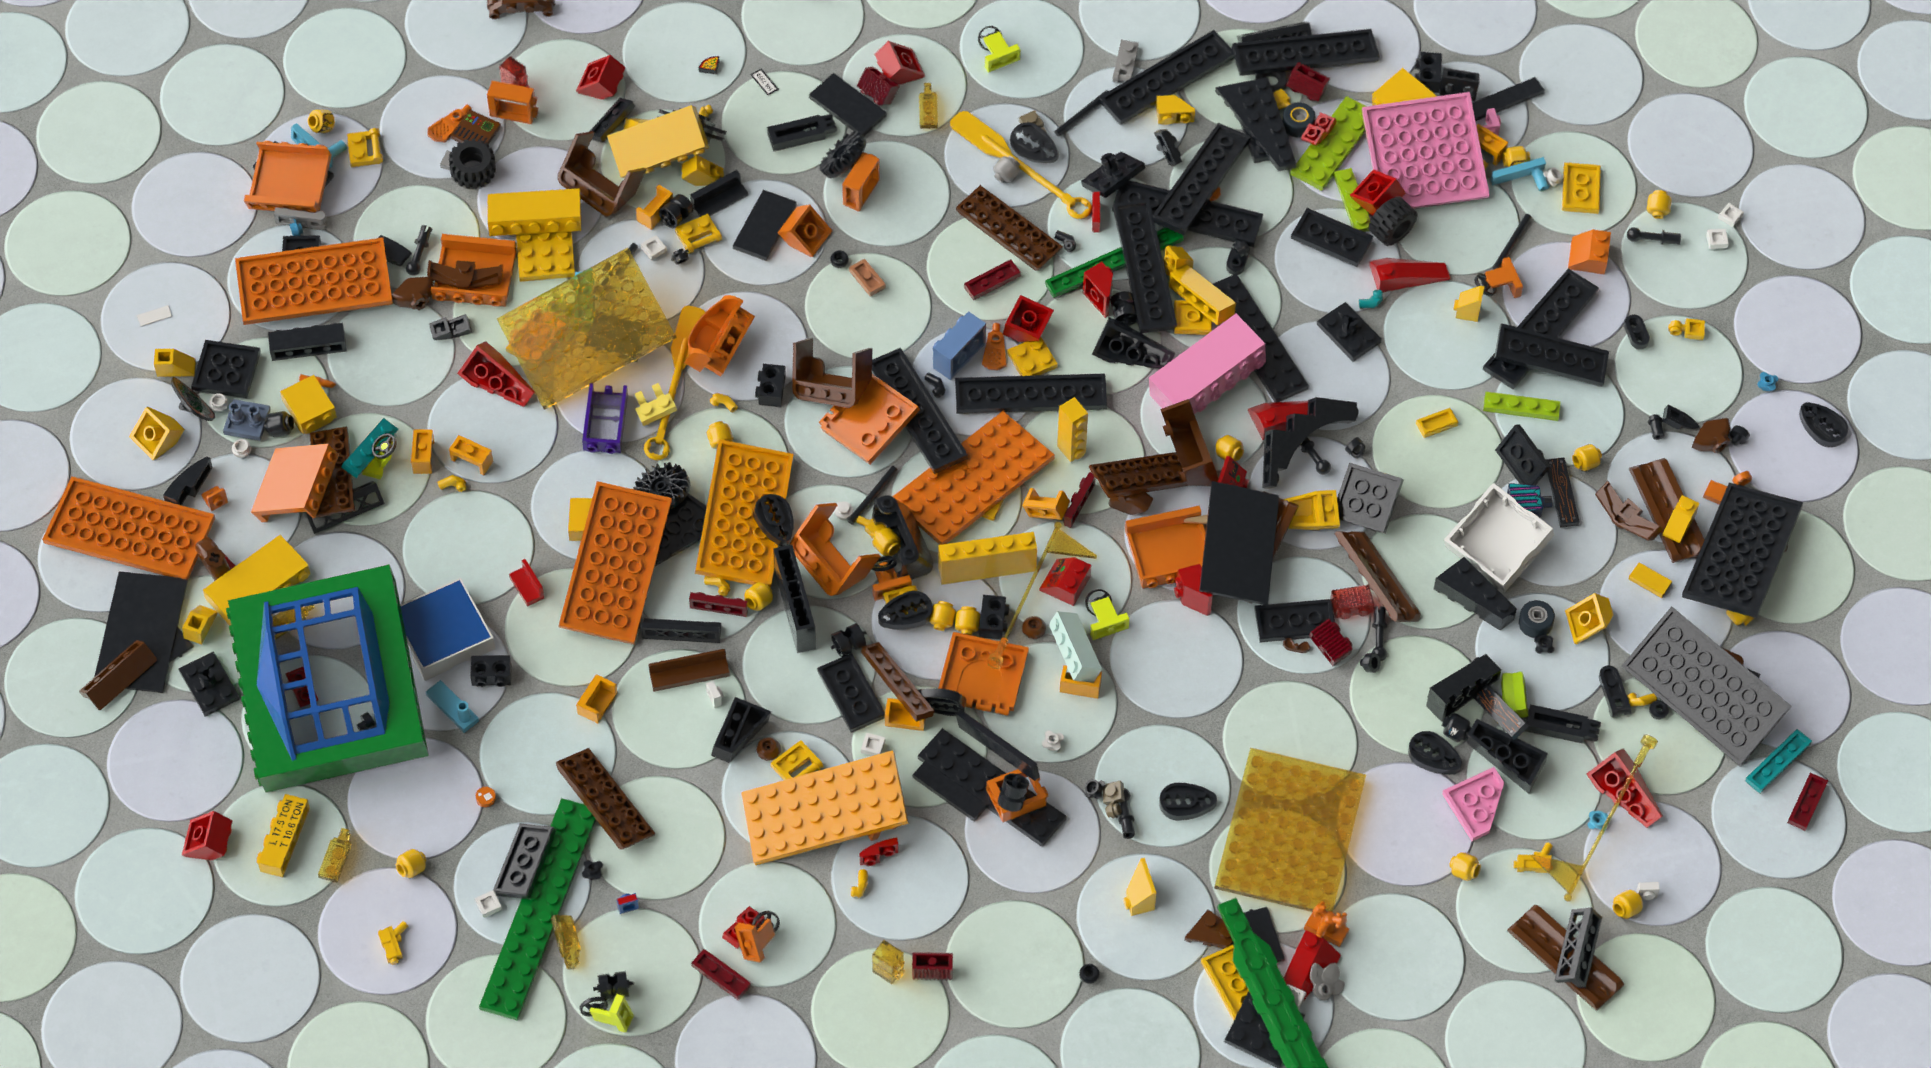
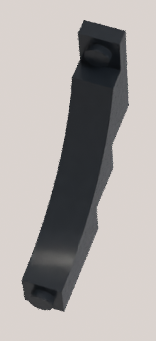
M1315 397L1308 400L1307 415L1294 413L1286 416V431H1266L1262 488L1271 489L1277 487L1279 482L1278 471L1288 468L1294 452L1312 432L1328 424L1355 422L1359 413L1357 402Z

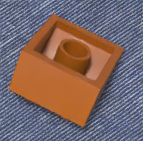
M811 205L796 207L778 231V234L790 247L813 257L833 230Z
M1592 229L1573 236L1568 268L1570 270L1604 275L1608 261L1611 232Z

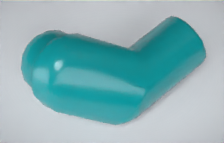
M1376 289L1373 291L1370 299H1359V308H1376L1383 301V292Z

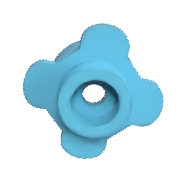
M1591 811L1589 813L1590 822H1588V827L1605 831L1607 829L1606 821L1608 820V815L1602 811Z

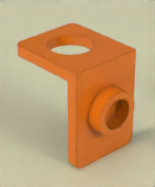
M215 486L201 494L211 511L228 503L224 488L220 489L218 486Z

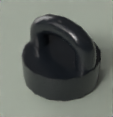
M1355 437L1345 447V451L1354 458H1359L1364 454L1366 447L1359 437ZM1359 447H1361V450H1360L1359 453H1355V452H1354V451H1356Z

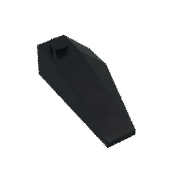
M1109 317L1092 355L1109 363L1116 362L1161 369L1172 361L1175 352L1128 325Z

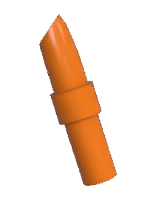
M301 374L299 381H302L310 376ZM316 377L322 387L333 388L336 385L332 381Z

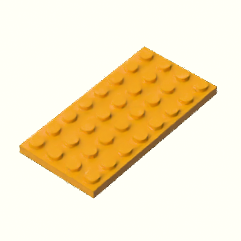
M719 439L695 574L714 578L720 577L724 580L750 585L761 582L771 588L774 573L773 548H778V545L771 541L759 528L754 518V508L758 499L764 495L776 494L786 499L793 454ZM766 502L765 505H769L770 507L769 513L773 514L772 521H776V523H779V520L775 519L776 512H773L771 510L772 504Z
M893 750L741 792L755 865L909 824Z

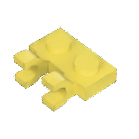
M659 383L652 385L657 399L649 403L646 402L642 391L635 393L640 405L635 410L643 426L678 411L670 393L664 395Z

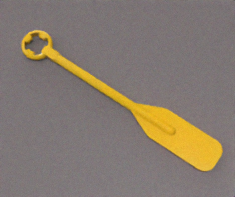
M961 111L951 119L950 127L985 154L999 158L1012 156L1020 164L1019 168L1062 199V202L1067 205L1066 209L1071 217L1083 219L1090 215L1092 206L1087 199L1083 197L1073 198L1068 193H1064L1015 157L1004 138L967 111ZM1076 202H1081L1088 209H1085L1082 214H1077L1070 207H1073Z
M694 306L682 308L671 345L675 370L668 393H670L673 401L681 373L687 366L684 362L689 355V335L697 321L705 313L703 309ZM670 414L661 418L656 437L649 438L644 444V452L652 460H662L670 452V446L664 439ZM652 442L665 446L662 455L649 452Z

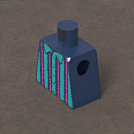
M1508 484L1507 494L1513 497L1521 507L1534 513L1539 518L1542 516L1543 508L1553 506L1552 496H1541L1539 486Z

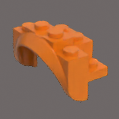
M725 295L701 316L689 335V355L684 363L699 372L706 367L720 377L722 376L755 317L740 307L744 300L732 295Z

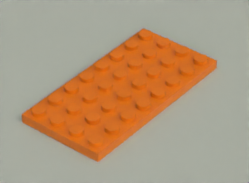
M383 238L235 258L244 325L393 304Z
M1004 411L961 443L968 454L967 460L936 474L933 473L931 468H928L892 496L911 509L917 525L939 545L950 542L1055 459V455Z
M71 476L42 540L43 543L160 575L187 580L199 556L195 545L198 541L208 536L215 520V514Z
M599 481L596 482L559 621V628L635 644L672 498Z

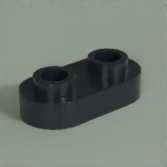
M1247 243L1246 245L1249 248L1247 256L1240 257L1233 247L1231 248L1226 262L1228 273L1239 275L1244 271L1250 254V247Z
M1635 314L1627 316L1624 328L1631 345L1636 349L1646 348L1649 344L1650 336L1643 319Z

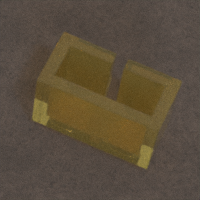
M883 940L872 954V972L893 984L905 972L904 952Z

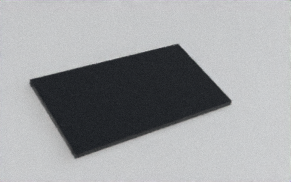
M1216 481L1211 482L1200 592L1268 605L1279 495Z
M118 572L95 676L136 640H139L148 646L157 658V661L126 689L163 693L188 578L186 580L178 577Z

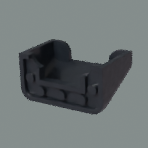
M889 495L876 498L872 513L874 524L878 525L880 523L890 529L897 528L905 546L900 550L899 557L902 567L901 571L897 572V577L910 575L912 580L929 574L933 569V559L911 509Z

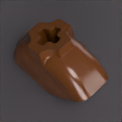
M415 277L406 279L393 292V304L399 307L412 308V310L417 309L418 311L425 308L432 295L431 287H434L433 278Z
M1722 418L1706 421L1695 437L1692 448L1698 451H1713L1714 453L1723 451L1730 443L1728 438L1731 429L1729 419Z
M1148 493L1110 498L1108 504L1113 509L1134 515L1146 512L1153 501V497Z
M206 537L196 543L195 549L214 581L231 570L224 553L211 538Z

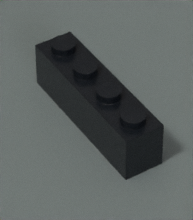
M331 323L321 326L313 325L305 328L297 327L289 330L268 332L272 361L347 352L343 323Z

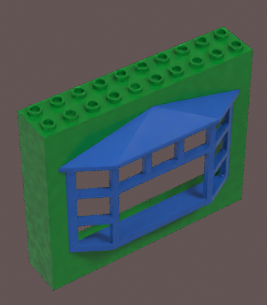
M390 564L228 600L229 608H226V613L231 622V625H229L230 635L234 639L232 648L234 655L236 654L237 657L235 661L236 670L240 674L238 683L244 695L241 696L243 708L246 709L247 713L244 714V718L250 731L247 732L248 740L253 750H250L252 761L255 762L256 766L253 770L255 779H258L259 786H263L266 793L429 756L396 579ZM353 596L354 609L331 614L330 601ZM324 602V616L302 620L301 607ZM295 609L296 622L273 627L272 614ZM355 616L370 694L317 706L304 628ZM297 629L301 650L278 655L275 634ZM302 658L306 679L283 684L280 662ZM307 686L311 707L289 713L285 691ZM372 702L377 727L354 732L349 706ZM341 708L348 733L326 739L323 734L319 714ZM313 715L318 741L295 745L290 720Z

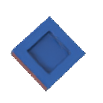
M636 893L624 894L616 899L619 914L639 909Z

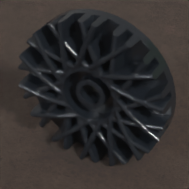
M853 131L850 135L846 134L841 141L837 140L836 144H834L835 149L829 148V152L826 153L827 157H822L823 160L821 161L822 164L819 165V169L827 178H836L847 170H851L864 152L866 139L858 131Z
M670 462L664 463L663 468L656 464V468L652 466V472L649 473L645 469L646 473H641L642 479L637 477L638 481H635L636 487H633V489L672 498L670 510L682 503L690 491V479L684 468L682 469L677 464L673 467Z

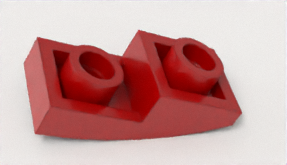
M1320 112L1314 124L1308 125L1301 140L1315 146L1319 145L1336 125V118Z
M304 666L285 673L289 683L306 679ZM307 686L292 689L300 708L310 705Z
M897 837L877 842L860 852V866H873L876 863H880L881 855L892 856L898 853Z
M750 906L737 916L736 922L723 933L722 938L738 949L740 944L735 926L738 923L752 925L754 918L759 912ZM765 917L759 918L755 926H759Z

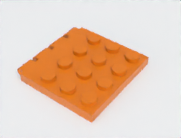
M872 374V379L857 405L850 408L834 405L830 409L833 414L831 415L827 412L819 423L822 425V431L871 465L920 411V408Z
M953 632L938 688L953 690L963 695L966 699L965 707L972 708L973 703H976L977 710L991 712L992 707H995V713L1008 716L1009 711H1014L1029 647Z

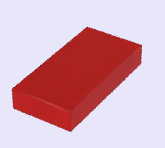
M1093 192L1092 194L1093 233L1100 232V192Z

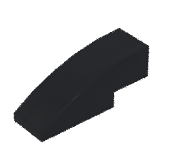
M210 457L197 461L183 471L163 494L164 501L183 505L188 495L196 497L213 468Z

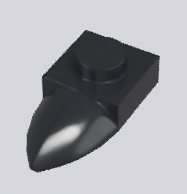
M1669 404L1664 408L1662 422L1677 430L1681 427L1687 429H1698L1700 427L1685 412Z

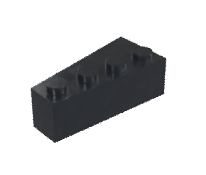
M1465 557L1436 577L1435 591L1444 593L1448 596V599L1460 603L1469 612L1473 611L1479 615L1480 619L1498 630H1502L1514 621L1517 608Z
M1487 654L1477 657L1465 667L1431 686L1427 696L1426 707L1443 722L1446 716H1451L1471 701L1486 684L1491 686L1498 681L1502 669Z
M1479 719L1475 720L1467 737L1468 745L1528 794L1530 793L1546 763L1547 752L1518 738L1514 740L1508 733Z

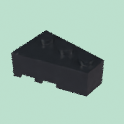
M735 697L715 741L711 756L729 763L769 721L771 711Z

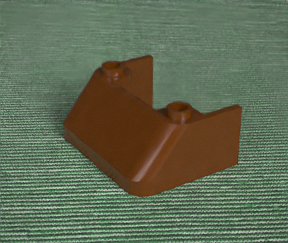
M589 131L575 134L559 170L558 182L566 189L580 188L581 200L602 215H614L636 194L647 169L639 168L628 171L620 186H617L593 169L596 163V156L588 147L594 132Z
M813 338L793 343L792 390L794 396L800 400L846 408L857 405L872 379L873 348L852 353V378L825 373L823 360L813 357Z
M1186 399L1160 409L1166 424L1162 426L1166 437H1171L1183 472L1180 473L1183 483L1188 482L1189 486H1211L1212 481L1218 482L1219 478L1214 463L1203 439L1190 400Z

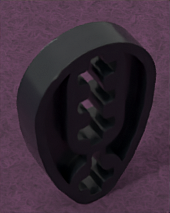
M1031 122L1021 123L1011 132L1010 144L1017 155L1038 163H1053L1057 161L1059 152L1055 143L1036 124ZM1023 132L1024 137L1029 138L1031 136V141L1034 143L1038 141L1039 147L1033 148L1029 142L1025 144L1022 138L1017 140L1016 134ZM1043 149L1049 152L1053 150L1054 156H1049V158H1047L1048 155L1045 151H1043Z
M1806 402L1801 405L1799 411L1801 422L1808 434L1818 444L1825 447H1836L1845 441L1848 433V424L1842 416L1819 404Z
M776 494L762 496L758 499L754 508L755 521L771 541L779 546L788 545L794 529L793 514L786 499ZM766 502L772 504L771 510L773 512H776L775 519L779 520V523H776V521H772L773 514L769 513L770 507L769 505H765ZM780 532L783 536H786V539H783V537H779Z
M905 592L890 600L878 613V623L881 627L894 630L913 629L923 626L931 617L932 602L923 592ZM905 609V611L908 612V614L905 615L904 612H902V610ZM887 615L890 620L887 621L884 616Z
M939 688L918 690L936 714L956 716L955 713L959 710H965L966 699L958 692Z
M1431 731L1419 732L1411 738L1408 755L1415 765L1438 774L1454 775L1459 773L1462 760L1454 747L1446 739ZM1419 742L1422 743V746H1419V747H1416V746H1415V745L1418 744ZM1431 748L1427 753L1424 752V749ZM1436 752L1439 753V756H1432V754H1435ZM1453 762L1456 763V766H1449V764H1452Z
M1177 782L1169 784L1161 791L1159 798L1161 812L1167 818L1176 821L1189 820L1205 815L1213 810L1217 803V796L1214 792L1190 783ZM1177 798L1180 799L1181 804L1179 805L1176 803ZM1186 798L1190 799V804L1186 803ZM1205 798H1209L1210 804H1206ZM1166 799H1170V805H1167Z

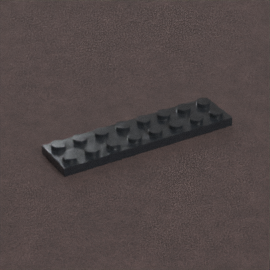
M1372 29L1232 44V51L1240 76L1292 71L1298 63L1310 68L1376 62L1380 58Z
M1212 30L1099 97L1100 103L1119 125H1122L1156 105L1157 96L1173 95L1234 59L1232 48L1215 30Z
M1217 123L1153 214L1152 220L1154 223L1185 235L1246 148L1251 136Z
M1130 180L1118 189L1114 203L1149 199L1152 213L1154 214L1170 190ZM1209 200L1188 231L1231 242L1236 240L1244 241L1249 246L1254 247L1263 220V214Z
M1150 200L1114 203L1113 211L1130 290L1133 294L1134 306L1137 312L1139 332L1143 334L1174 330L1177 327L1156 227L1152 220L1153 213Z
M1568 268L1518 325V328L1558 338L1594 297L1599 287ZM1495 353L1483 366V371L1511 389H1514L1531 370V368L1494 359Z
M1234 274L1213 283L1215 287L1236 302L1235 314L1265 343L1266 362L1261 368L1254 371L1273 401L1280 402L1308 390V383L1238 275Z
M901 347L873 359L872 374L919 406L920 411L905 428L933 473L936 474L967 460V452Z
M1105 373L955 378L956 414L997 413L1002 411H1059L1060 405L1074 397L1085 410L1107 409Z
M942 728L918 754V759L921 762L926 761L985 803L987 809L999 816L986 791V785L988 780L1006 773ZM1028 789L1024 797L1027 800L1037 795ZM1046 802V806L1006 822L1043 847L1065 822L1067 816Z

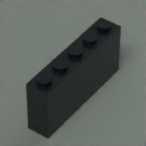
M793 545L773 548L774 572L796 651L801 653L815 650V623Z

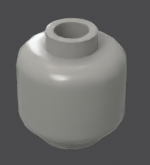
M1010 155L1008 157L1003 156L993 167L996 173L994 177L1001 183L1003 181L1011 183L1020 173V164Z

